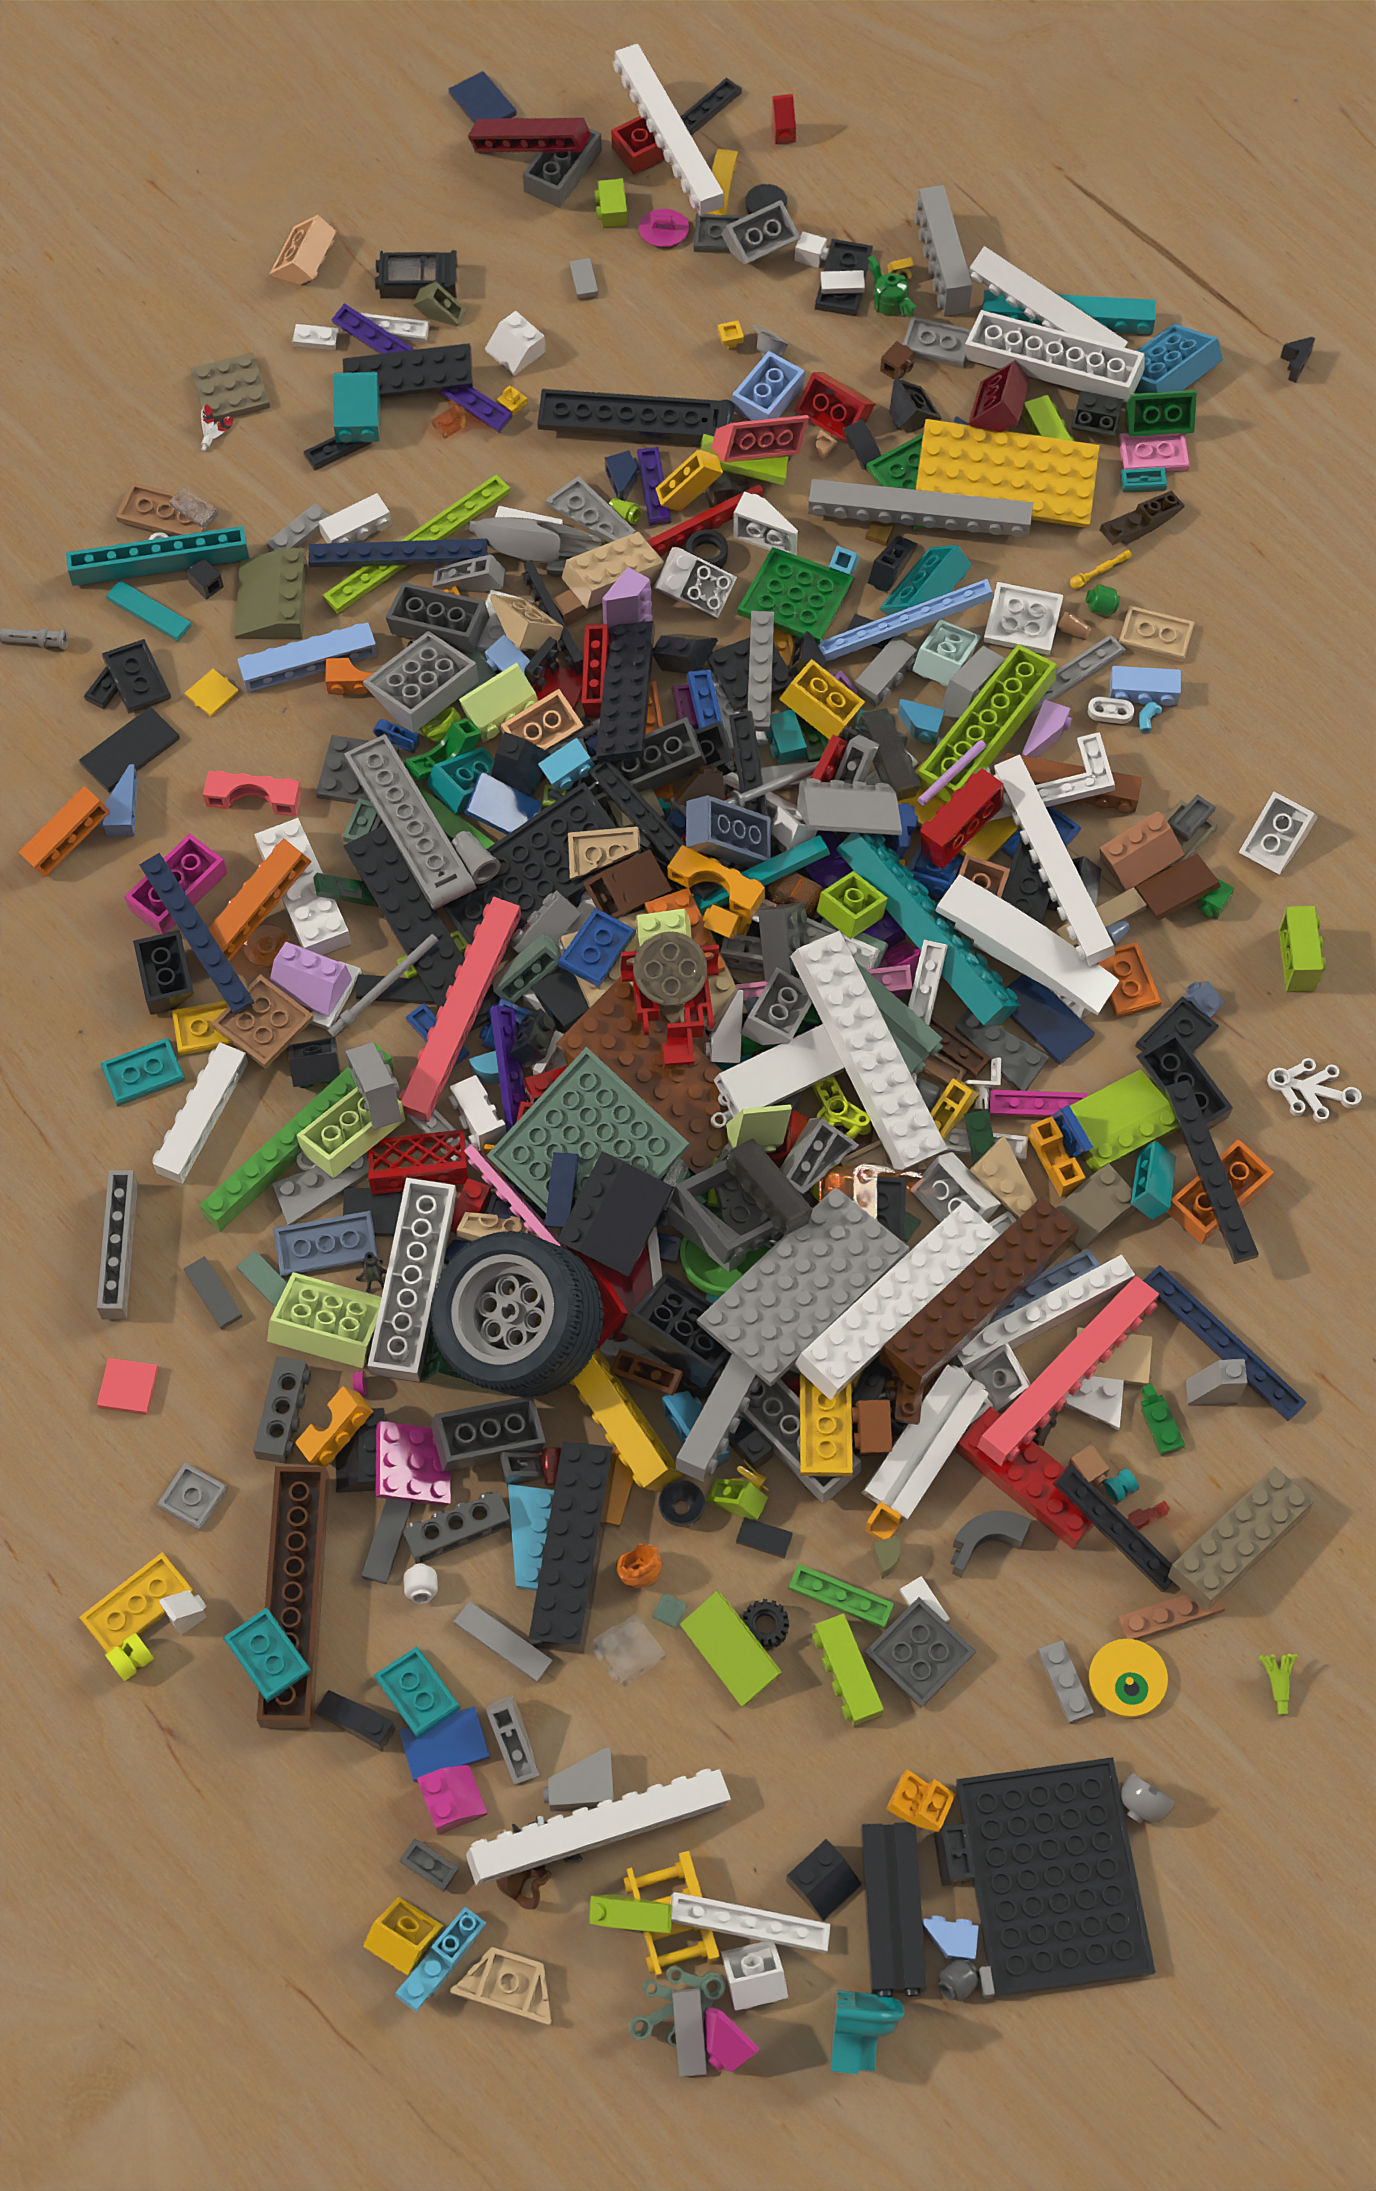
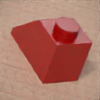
M793 94L772 96L771 126L775 144L796 142Z
M469 1178L467 1179L456 1204L450 1232L457 1234V1228L465 1212L485 1214L492 1196L490 1186Z

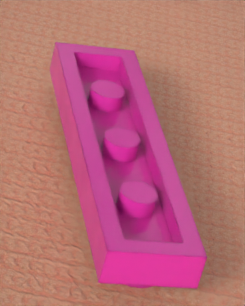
M990 1090L989 1116L1049 1118L1063 1107L1070 1106L1086 1098L1087 1093Z

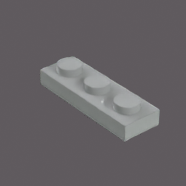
M314 503L266 542L267 548L271 551L281 548H298L320 530L319 521L330 515Z
M1063 1640L1038 1649L1039 1657L1068 1724L1092 1716L1094 1712Z

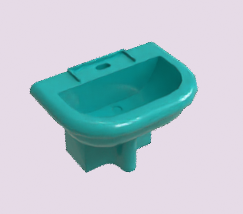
M837 1989L830 2059L831 2072L859 2075V2071L862 2070L875 2071L878 2037L887 2036L894 2031L898 2021H901L905 2015L903 2004L889 1996L877 1997V1994Z

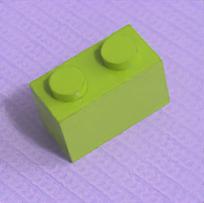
M623 179L598 181V190H594L595 203L600 204V206H596L597 219L602 221V228L627 226V208Z

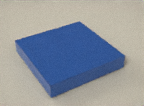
M1069 1105L1052 1115L1063 1135L1062 1142L1072 1158H1077L1093 1148Z

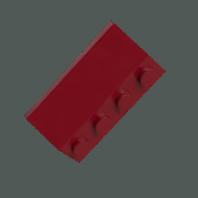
M1016 360L980 382L968 421L970 427L1003 432L1007 428L1010 430L1018 425L1030 379Z

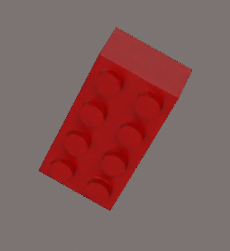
M983 768L976 774L973 773L968 778L966 785L961 790L957 789L946 805L939 807L933 819L926 821L920 829L921 854L943 870L1003 808L1004 783Z

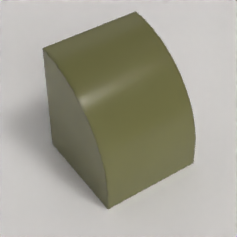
M898 1536L873 1542L872 1551L881 1578L890 1575L898 1565L901 1552Z

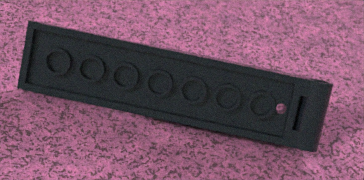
M542 389L537 427L538 430L625 435V441L701 446L703 434L715 436L717 428L733 423L735 405L730 400Z

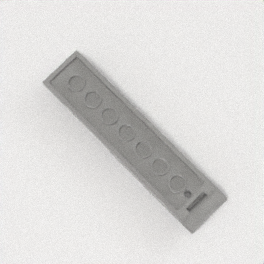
M386 734L344 753L345 759L382 822L386 825L433 910L476 890L471 875L468 873Z

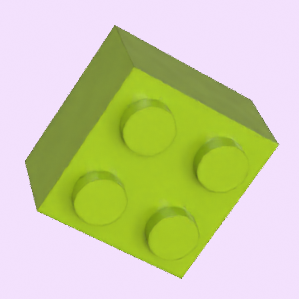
M852 871L821 892L817 913L848 938L852 939L883 918L888 898Z

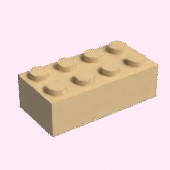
M636 532L567 559L562 579L588 609L602 603V598L627 567L649 578L650 583L657 581L664 561L643 536Z

